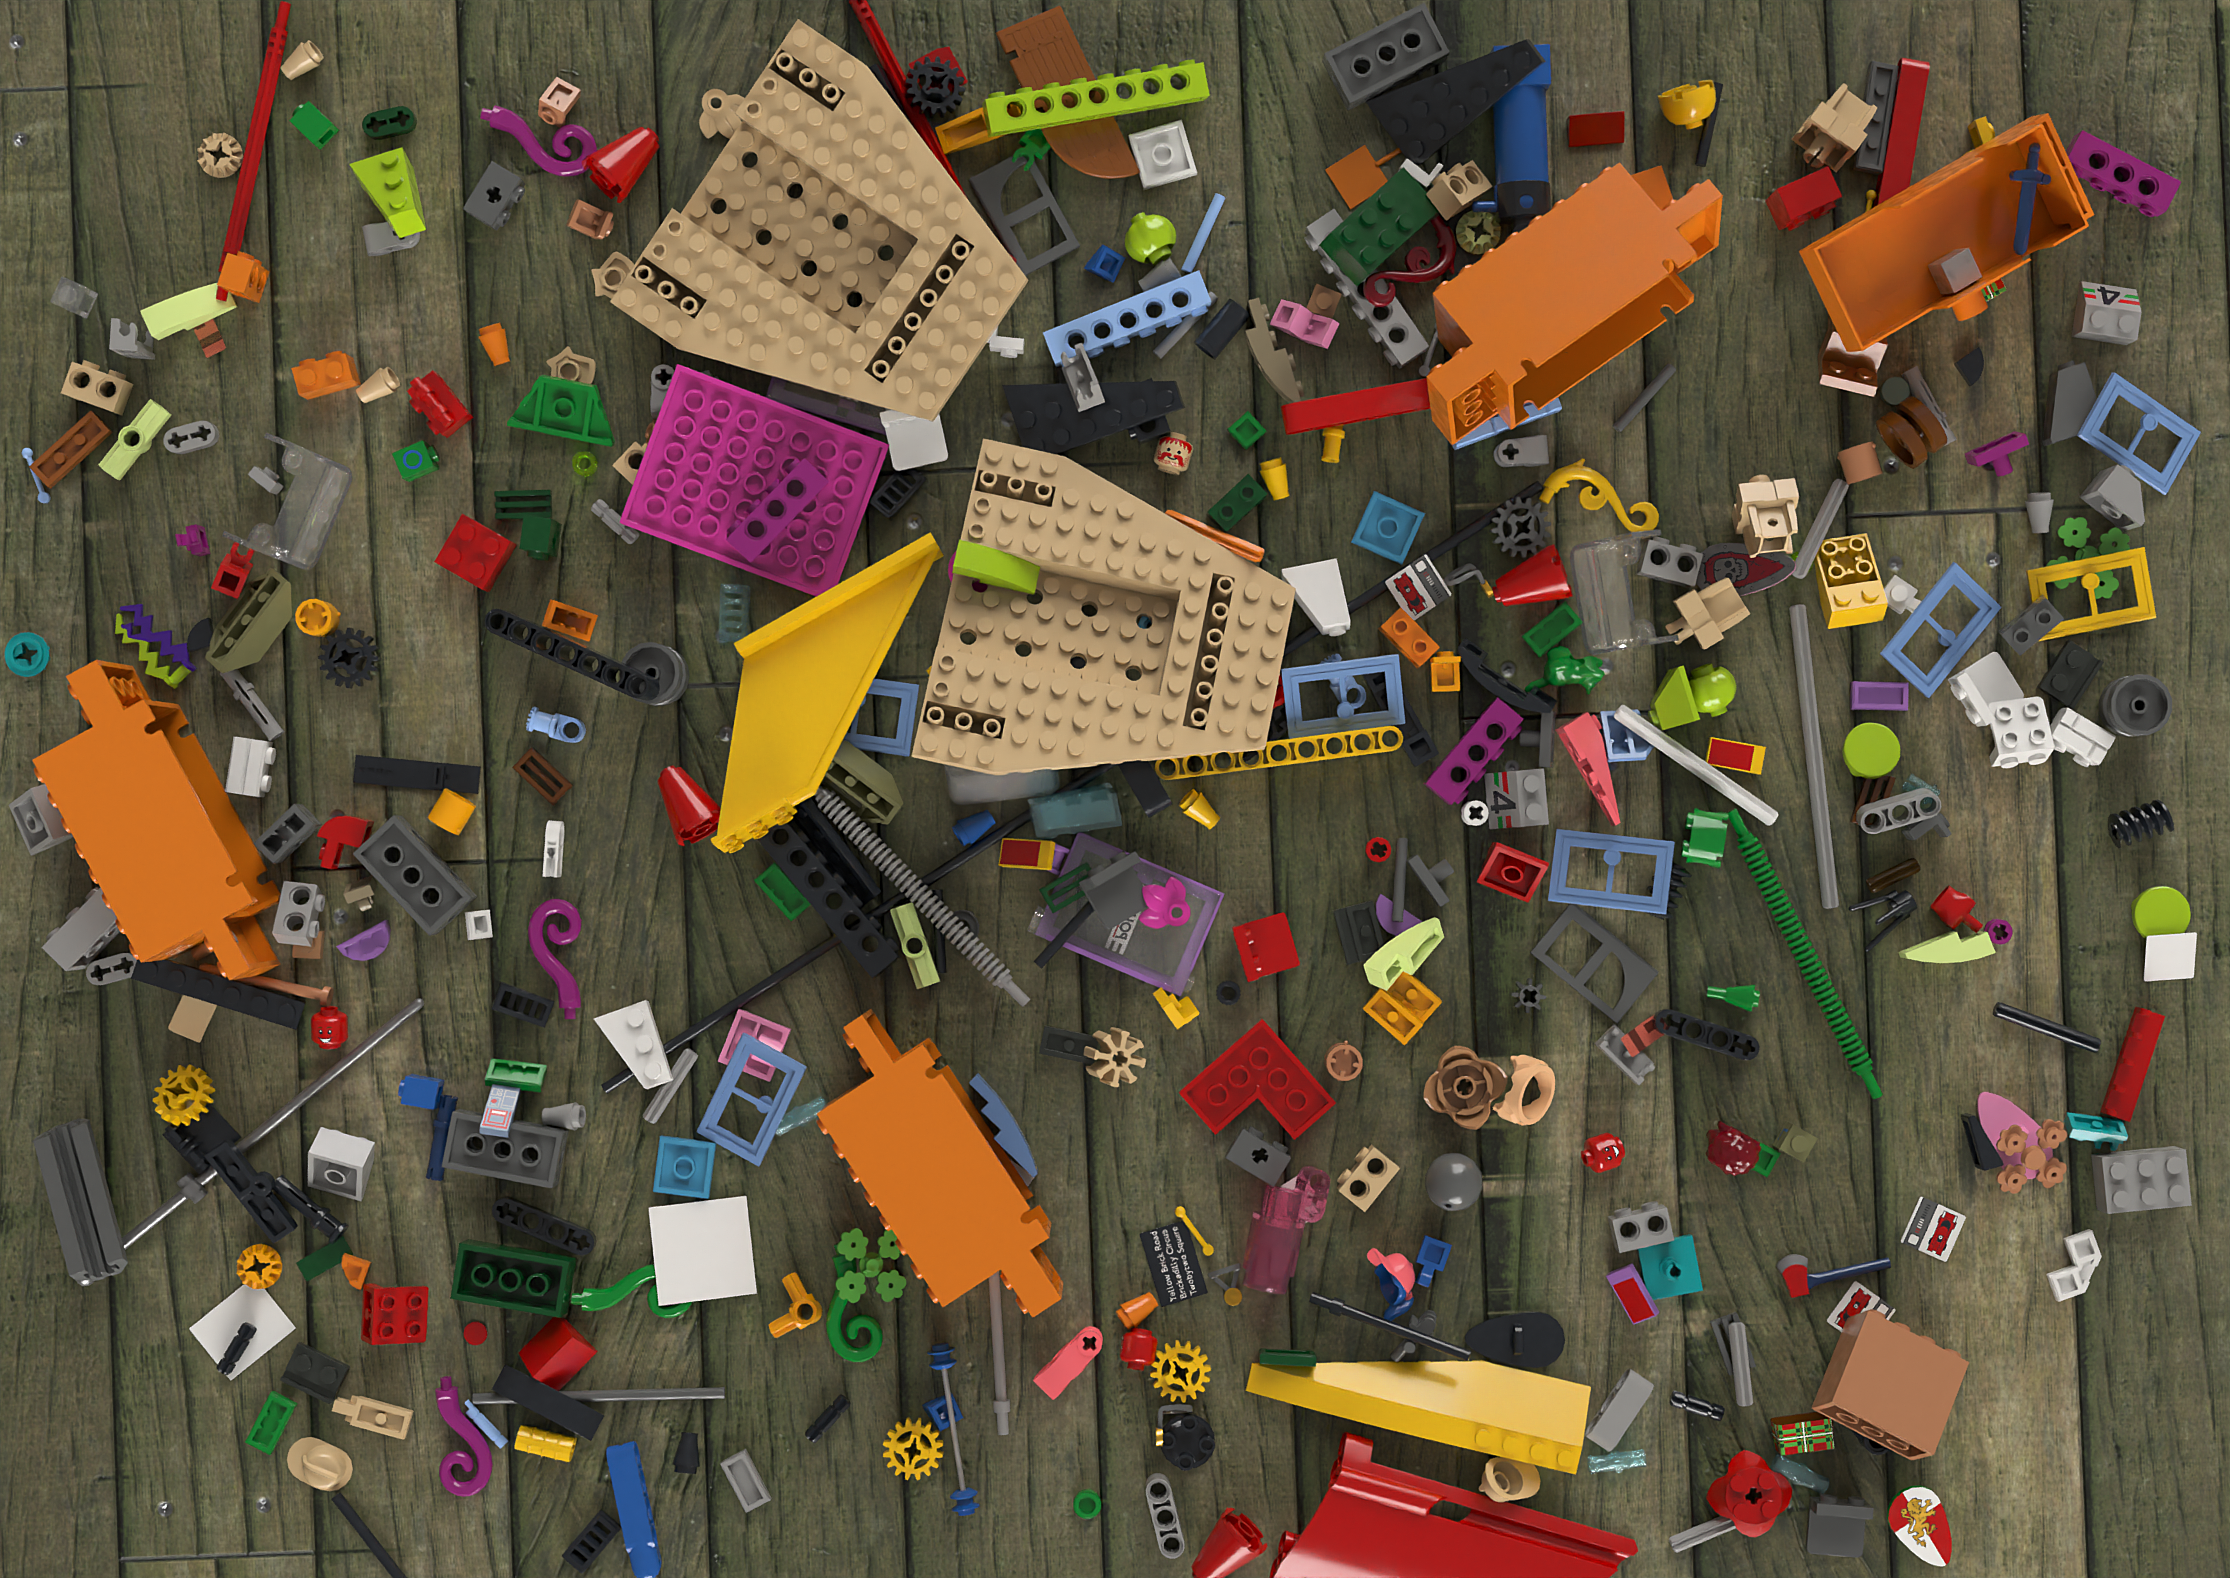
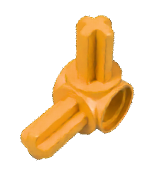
M796 1272L788 1274L782 1279L793 1303L790 1304L789 1313L769 1324L770 1332L775 1338L786 1334L796 1327L801 1330L810 1324L816 1323L822 1316V1306L815 1300L812 1293L807 1294ZM805 1304H809L813 1309V1315L808 1320L802 1316V1308Z

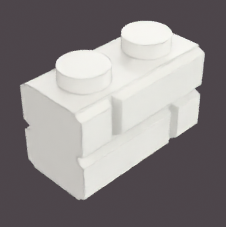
M2061 708L2050 725L2054 749L2061 753H2064L2065 750L2075 755L2073 760L2085 767L2099 765L2116 738L2115 735L2069 708Z
M233 737L225 792L255 797H264L265 792H269L272 782L271 776H268L269 764L273 765L276 757V749L272 748L273 742Z

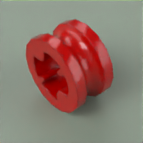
M1375 837L1368 841L1365 852L1370 860L1382 862L1389 858L1391 846L1386 839ZM1377 842L1379 845H1385L1386 851H1382L1385 853L1382 857H1379L1377 854H1371V848L1374 849L1372 847L1373 843Z

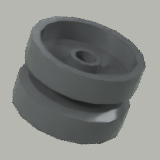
M653 642L641 643L630 649L622 659V663L653 676L659 682L660 691L656 698L650 701L633 698L636 701L654 706L670 705L680 699L687 689L690 678L688 665L683 656L673 648ZM645 681L640 684L639 689L641 693L645 689Z
M2130 675L2113 680L2103 689L2099 699V714L2103 724L2111 732L2123 737L2146 736L2159 731L2168 722L2172 712V698L2168 688L2159 679L2150 675Z

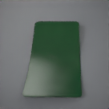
M342 1236L333 1245L329 1243L299 1260L296 1264L304 1279L309 1281L341 1263L343 1254L353 1255V1252Z

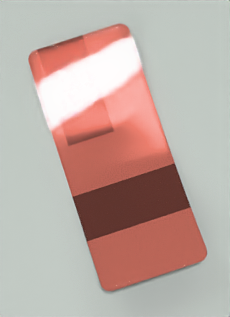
M213 319L193 328L207 358L226 348Z
M1654 1015L1621 1038L1632 1057L1664 1035L1657 1032L1652 1023ZM1661 1017L1660 1022L1664 1024L1663 1029H1666L1667 1024Z

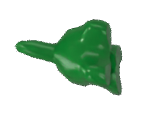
M1564 646L1554 647L1547 653L1543 677L1529 683L1524 690L1529 693L1534 685L1540 689L1548 685L1580 684L1589 695L1591 690L1604 677V671L1599 669L1603 661L1593 656L1575 659L1568 648Z

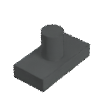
M1554 711L1541 713V731L1521 730L1520 747H1540L1539 767L1553 768L1556 712Z
M1415 854L1407 860L1408 865L1436 905L1441 907L1449 902V898L1438 884L1454 873L1447 860L1444 858L1428 870L1418 855Z

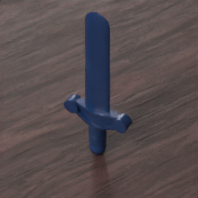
M2036 142L2029 146L2026 169L2011 171L2009 175L2012 181L2022 182L2013 246L2015 253L2018 255H2023L2028 247L2037 184L2047 185L2051 182L2050 175L2038 170L2040 145Z

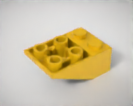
M1867 533L1823 540L1814 558L1821 607L1827 628L1832 629L1883 621L1888 602Z

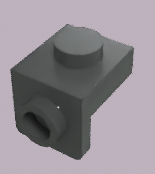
M1941 813L1932 818L1908 824V827L1901 831L1907 840H1916L1931 828H1934L1940 837L1951 835L1948 829L1950 824Z

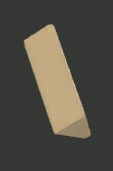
M182 995L168 1029L196 1042H201L217 1005Z

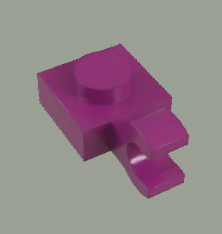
M197 524L186 526L187 534H175L177 546H186L187 550L196 556L210 554L203 526Z

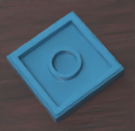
M1374 491L1351 543L1402 565L1425 513Z
M661 1135L653 1192L709 1199L716 1143Z

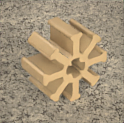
M1111 1027V1035L1098 1030L1092 1037L1097 1039L1101 1049L1096 1050L1088 1046L1084 1048V1056L1097 1060L1091 1066H1086L1088 1073L1100 1078V1082L1113 1087H1119V1079L1130 1084L1136 1081L1137 1077L1133 1076L1128 1066L1133 1064L1141 1068L1145 1067L1146 1059L1132 1054L1137 1049L1144 1047L1141 1040L1129 1036V1032L1119 1028Z

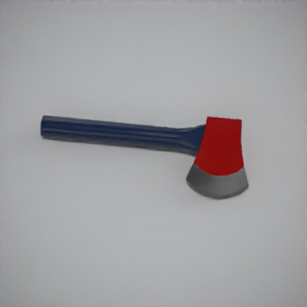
M1787 1255L1776 1264L1791 1298L1807 1295L1811 1288L1822 1283L1891 1268L1888 1257L1813 1274L1807 1273L1808 1259L1801 1255Z

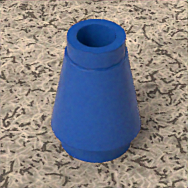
M986 809L983 812L956 821L957 824L952 829L963 846L968 843L972 845L995 824V820Z

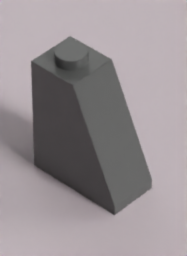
M2073 360L2058 365L2059 371L2050 375L2042 439L2044 446L2076 437L2097 400L2085 362L2075 365ZM2104 422L2102 423L2100 428L2105 427Z

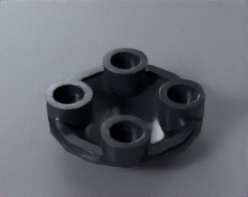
M1179 1414L1170 1419L1163 1427V1446H1161V1450L1165 1458L1174 1466L1188 1471L1203 1465L1212 1456L1215 1449V1435L1210 1424L1202 1417L1193 1414Z

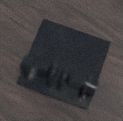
M207 1103L205 1106L208 1109V1113L202 1111L199 1113V1121L191 1118L190 1125L188 1126L182 1122L179 1126L171 1123L162 1134L199 1175L211 1166L204 1157L209 1151L228 1138L234 1144L241 1138L238 1132L211 1103Z

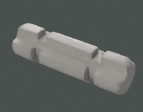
M599 499L592 505L591 511L598 517H602L601 520L618 535L621 534V538L628 544H632L637 540L639 533L634 528L619 523L621 516L613 509H609V506L603 500Z

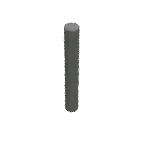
M1668 363L1612 425L1615 430L1621 433L1675 373L1676 369Z
M1397 838L1392 922H1403L1407 838Z

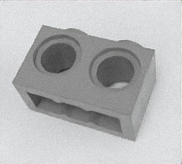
M1653 537V540L1644 542L1636 571L1637 575L1686 588L1695 586L1703 557L1702 553L1696 552V547L1686 544H1680V547L1669 545V540L1660 537ZM1652 551H1659L1662 554L1663 561L1661 565L1652 563L1650 559ZM1679 558H1685L1689 561L1690 568L1688 572L1679 570L1677 566Z
M289 881L283 882L272 931L278 943L312 946L313 938H317L319 933L318 914L319 911H323L325 905V896L320 891L318 885ZM309 897L306 904L297 905L301 898ZM298 923L304 924L300 930L291 931L294 925Z
M1654 1201L1642 1204V1209L1631 1211V1208L1615 1210V1215L1608 1216L1615 1250L1622 1253L1674 1241L1667 1207L1662 1204L1658 1205V1202ZM1652 1216H1659L1660 1225L1656 1229H1649L1647 1225L1648 1220ZM1632 1222L1633 1231L1627 1236L1621 1235L1620 1228L1622 1224Z

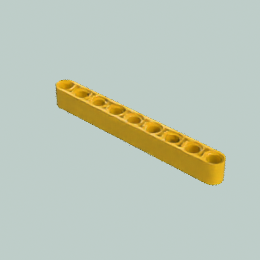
M1384 726L1266 742L1264 750H1256L1259 758L1252 765H1248L1243 761L1244 752H1226L1231 758V763L1227 768L1217 767L1215 757L1218 753H1212L1211 755L1200 756L1198 754L1170 759L1175 763L1176 768L1175 772L1169 776L1163 775L1159 769L1160 763L1165 759L1157 760L1155 771L1159 778L1173 780L1397 750L1401 746L1403 735L1394 726ZM1388 730L1395 732L1397 735V742L1391 747L1386 746L1382 741L1383 734ZM1359 734H1364L1369 738V746L1365 750H1359L1354 745V739ZM1333 737L1339 739L1342 744L1341 750L1336 754L1329 753L1326 748L1327 741ZM1304 741L1312 743L1314 747L1313 754L1307 758L1302 757L1298 751L1299 745ZM1275 745H1282L1286 749V756L1281 761L1273 760L1270 755V751ZM1191 756H1199L1203 760V767L1200 771L1192 772L1188 769L1187 761Z

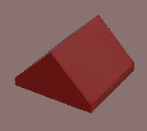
M1492 842L1477 882L1529 902L1549 863L1501 843Z
M562 1316L560 1318L553 1317L518 1354L533 1378L559 1391L598 1351Z

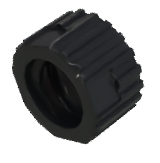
M1222 981L1217 986L1216 996L1222 1004L1231 1006V1004H1235L1240 999L1241 990L1234 981ZM1227 986L1232 987L1235 991V995L1231 999H1225L1222 996V990Z

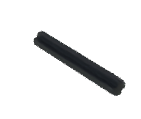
M1997 1002L1994 1006L1993 1015L2000 1019L2090 1052L2097 1053L2100 1048L2101 1040L2094 1036L2004 1003Z

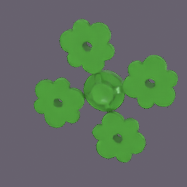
M2083 517L2065 519L2064 525L2060 526L2057 531L2058 536L2064 539L2063 543L2065 546L2070 547L2073 545L2076 548H2080L2075 554V560L2130 550L2127 544L2130 540L2129 536L2122 534V531L2116 527L2111 528L2107 534L2105 533L2100 536L2101 544L2098 550L2093 546H2085L2086 538L2091 535V530L2086 528L2087 521ZM2060 556L2057 560L2049 561L2047 566L2070 561H2068L2067 557ZM2111 570L2096 572L2095 574L2102 582V586L2098 585L2094 589L2095 599L2101 597L2110 598L2112 591L2116 590L2119 586L2118 580L2113 577ZM2077 576L2051 582H2054L2057 588L2063 589L2069 583L2075 582Z
M853 1228L849 1233L843 1232L841 1234L842 1241L837 1244V1251L845 1255V1258L849 1261L858 1258V1267L861 1273L846 1271L844 1277H839L836 1280L835 1286L839 1290V1298L856 1303L860 1299V1294L866 1292V1286L864 1285L865 1276L875 1277L877 1275L878 1284L875 1290L881 1294V1299L885 1302H890L894 1297L900 1298L903 1293L901 1289L906 1286V1279L894 1269L890 1270L889 1273L881 1272L883 1268L881 1257H890L895 1260L899 1257V1253H901L895 1243L897 1237L893 1230L887 1231L885 1229L883 1236L877 1239V1243L880 1246L878 1249L879 1254L874 1252L866 1253L865 1246L868 1244V1239L863 1236L860 1229Z

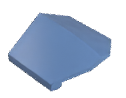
M1638 709L1632 710L1641 716V713ZM1600 711V724L1602 726L1600 733L1603 738L1607 761L1646 760L1654 746L1614 718L1616 711Z

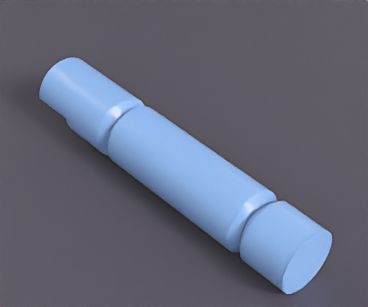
M468 1399L464 1403L469 1408L466 1414L501 1449L508 1440L501 1435L500 1431L482 1413H479V1410Z

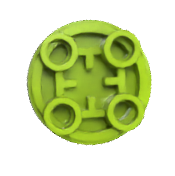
M1864 723L1856 726L1846 736L1842 753L1852 775L1876 779L1887 775L1896 766L1900 758V744L1895 734L1886 726L1878 723Z
M2164 886L2149 888L2143 891L2131 904L2133 924L2145 939L2147 936L2184 933L2189 925L2191 917L2189 904L2186 898L2173 888Z

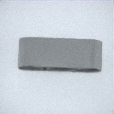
M1920 788L1861 806L1856 813V821L1865 832L1877 834L1936 816L1940 812L1941 801L1930 789ZM1925 797H1932L1930 807L1921 809L1920 801ZM1904 805V813L1899 817H1893L1892 810L1894 807ZM1870 813H1876V822L1872 825H1866L1864 823L1865 817Z
M1627 1369L1590 1422L1585 1436L1606 1451H1612L1648 1399L1654 1385L1632 1369Z
M1154 1473L1148 1477L1145 1483L1146 1497L1159 1549L1165 1557L1175 1559L1184 1551V1536L1170 1481L1164 1474ZM1160 1482L1165 1485L1166 1489L1161 1494H1154L1150 1490L1154 1483ZM1162 1510H1168L1173 1516L1168 1521H1161L1157 1515ZM1169 1537L1177 1538L1179 1545L1173 1549L1167 1548L1164 1545L1165 1540Z

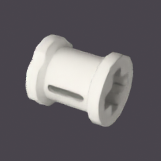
M1469 801L1461 808V818L1468 825H1481L1488 818V808L1481 801ZM1470 807H1479V819L1469 818L1471 814L1469 810Z

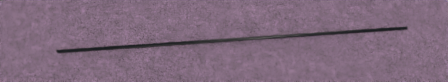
M1536 481L1508 500L1513 505L1514 497H1520L1523 503L1526 498H1532L1543 491V487ZM1504 502L1497 507L1505 509ZM1496 508L1423 555L1426 554L1432 562L1493 523L1490 521V518H1498L1499 516L1495 511ZM1414 561L1348 602L1349 615L1388 591L1389 588L1385 581ZM1313 625L1286 642L1283 658L1321 634V632ZM1104 763L1094 766L922 877L923 883L920 887H923L925 884L927 887L934 884L1117 764ZM906 889L904 892H899L866 915L868 917L873 915L878 920L889 913L891 909L909 900L913 895L911 894L907 898L905 893L908 890ZM860 919L847 926L848 929L851 931L857 930L860 926ZM834 934L663 1044L665 1055H669L841 944L842 941ZM628 1067L601 1084V1086L608 1094L635 1075Z

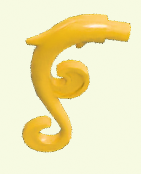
M1583 458L1573 464L1557 469L1543 484L1544 490L1539 500L1545 504H1549L1554 493H1558L1560 488L1569 487L1570 484L1567 482L1570 480L1581 479L1594 484L1598 489V494L1596 496L1592 495L1593 487H1585L1578 496L1580 505L1587 510H1598L1608 500L1625 528L1636 535L1651 533L1659 522L1657 509L1651 503L1639 502L1630 507L1629 513L1643 512L1646 516L1645 523L1641 526L1631 523L1613 486L1600 473L1583 466L1585 462Z

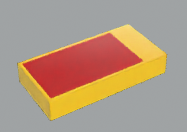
M1709 737L1705 762L1714 767L1761 775L1766 747Z
M1002 838L998 865L1008 868L1052 870L1055 842Z

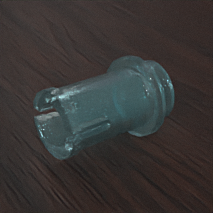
M1913 773L1906 780L1915 784L1916 787L1909 782H1904L1902 789L1909 792L1920 788L1930 789L1937 796L1941 792L1937 789L1936 784L1932 786L1916 777ZM1932 797L1922 799L1924 804H1932Z

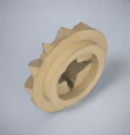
M212 133L211 136L203 139V143L197 149V161L202 169L213 177H228L234 174L242 163L243 152L240 144L235 138L226 133ZM222 146V151L230 156V158H220L219 162L216 163L217 159L210 152H218Z

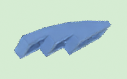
M977 1073L970 1080L969 1084L988 1101L981 1111L1000 1129L993 1139L1034 1178L1038 1174V1168L1021 1129L998 1094Z

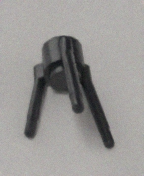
M1893 890L1886 895L1849 906L1848 909L1854 911L1890 901L1887 903L1889 912L1877 919L1875 924L1880 925L1893 916L1896 919L1865 947L1864 950L1866 952H1869L1902 921L1909 918L1912 911L1917 909L1914 898L1907 890L1899 894L1896 890Z

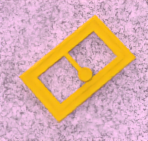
M2145 547L2026 570L2031 603L2041 595L2048 600L2046 582L2083 575L2081 584L2088 590L2092 615L2061 621L2039 641L2156 618ZM2131 566L2138 606L2098 614L2094 589L2099 585L2100 580L2095 573Z

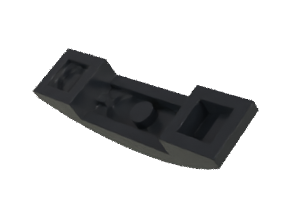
M1465 638L1458 647L1459 656H1461L1467 669L1478 682L1494 695L1512 705L1530 711L1550 713L1554 708L1557 700L1535 685L1528 694L1482 663L1488 653Z
M1385 671L1362 674L1380 710H1388ZM1402 690L1405 724L1391 726L1398 728L1402 732L1403 742L1401 747L1413 766L1417 767L1438 755L1439 752Z
M504 1365L491 1389L589 1441L592 1440L604 1418V1415L507 1365Z

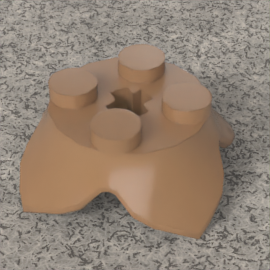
M1453 1046L1441 1056L1437 1070L1428 1078L1423 1098L1432 1110L1438 1113L1449 1114L1453 1121L1461 1127L1477 1130L1487 1121L1491 1102L1499 1098L1504 1092L1508 1077L1498 1065L1479 1059L1471 1049L1463 1046ZM1462 1079H1465V1082L1470 1081L1471 1085L1467 1087V1093L1462 1094L1461 1090L1457 1091L1456 1088Z

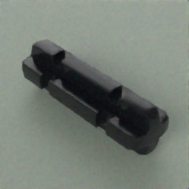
M245 1322L240 1326L237 1331L238 1335L234 1336L224 1353L223 1359L216 1366L219 1372L225 1375L232 1373L236 1366L235 1363L240 1360L250 1343L249 1340L253 1338L257 1331L254 1325Z
M1673 1391L1670 1395L1669 1404L1679 1409L1683 1407L1685 1411L1704 1417L1708 1415L1710 1419L1721 1421L1725 1408L1722 1405L1715 1403L1711 1405L1709 1401L1691 1395L1686 1397L1684 1393Z
M840 1394L833 1401V1405H829L814 1422L815 1425L812 1424L806 1430L805 1436L811 1442L816 1443L822 1437L823 1432L826 1433L841 1416L840 1413H844L850 1407V1401Z

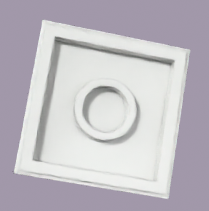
M1182 120L1128 135L1135 162L1140 170L1139 176L1143 190L1197 175Z

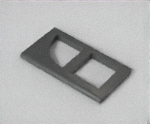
M1013 156L980 174L971 177L969 182L1005 249L1017 259L1016 264L1024 275L1027 276L1074 251L1080 245L1035 161L1029 171L1043 196L1004 217L1001 209L1003 187L1011 174L1027 163L1024 157H1019L1015 162H1012ZM1049 207L1066 241L1027 260L1011 227Z
M1568 903L1565 910L1530 951L1533 956L1615 1023L1620 1021L1659 972L1577 904ZM1572 919L1602 943L1575 977L1545 954ZM1610 952H1613L1617 957L1623 971L1622 992L1613 1009L1584 986Z

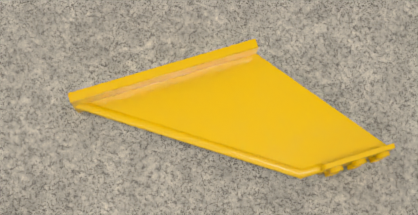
M931 532L734 643L738 653L744 658L718 831L717 836L710 839L713 845L724 853L736 852L744 847L743 843L747 840L763 837L769 832L768 829L777 823L778 825L788 823L793 819V814L798 812L795 805L816 794L933 562L944 556Z

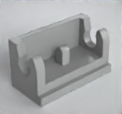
M111 318L110 350L127 358L155 360L153 337L149 331L145 335L146 341L141 343L137 341L138 329L134 323H130L129 326L123 323L121 319Z
M1082 343L1075 345V357L1068 358L1067 354L1062 352L1061 360L1064 366L1062 371L1077 409L1081 412L1104 403L1105 400Z
M1613 1024L1594 1044L1633 1083L1640 1085L1644 1081V1076L1649 1071L1655 1069L1654 1063L1642 1051L1632 1057L1621 1040L1625 1034Z

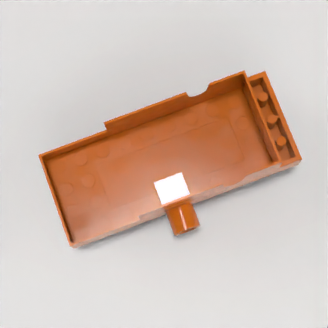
M2046 113L2029 117L1801 249L1799 253L1846 351H1863L1931 310L1952 307L1958 321H1963L1980 314L1988 308L1981 289L2029 262L2030 258L2022 260L2026 255L2040 249L2054 247L2089 226L2087 219L2094 216V213L2049 114ZM2036 142L2040 145L2038 170L2050 175L2051 182L2047 185L2037 184L2028 247L2023 255H2018L2015 253L2013 246L2022 182L2012 181L2009 175L2011 171L2026 169L2029 146Z

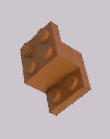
M1827 313L1828 329L1818 353L1819 384L1874 397L1878 388L1876 373L1888 345L1887 337L1863 351L1847 352L1829 313Z

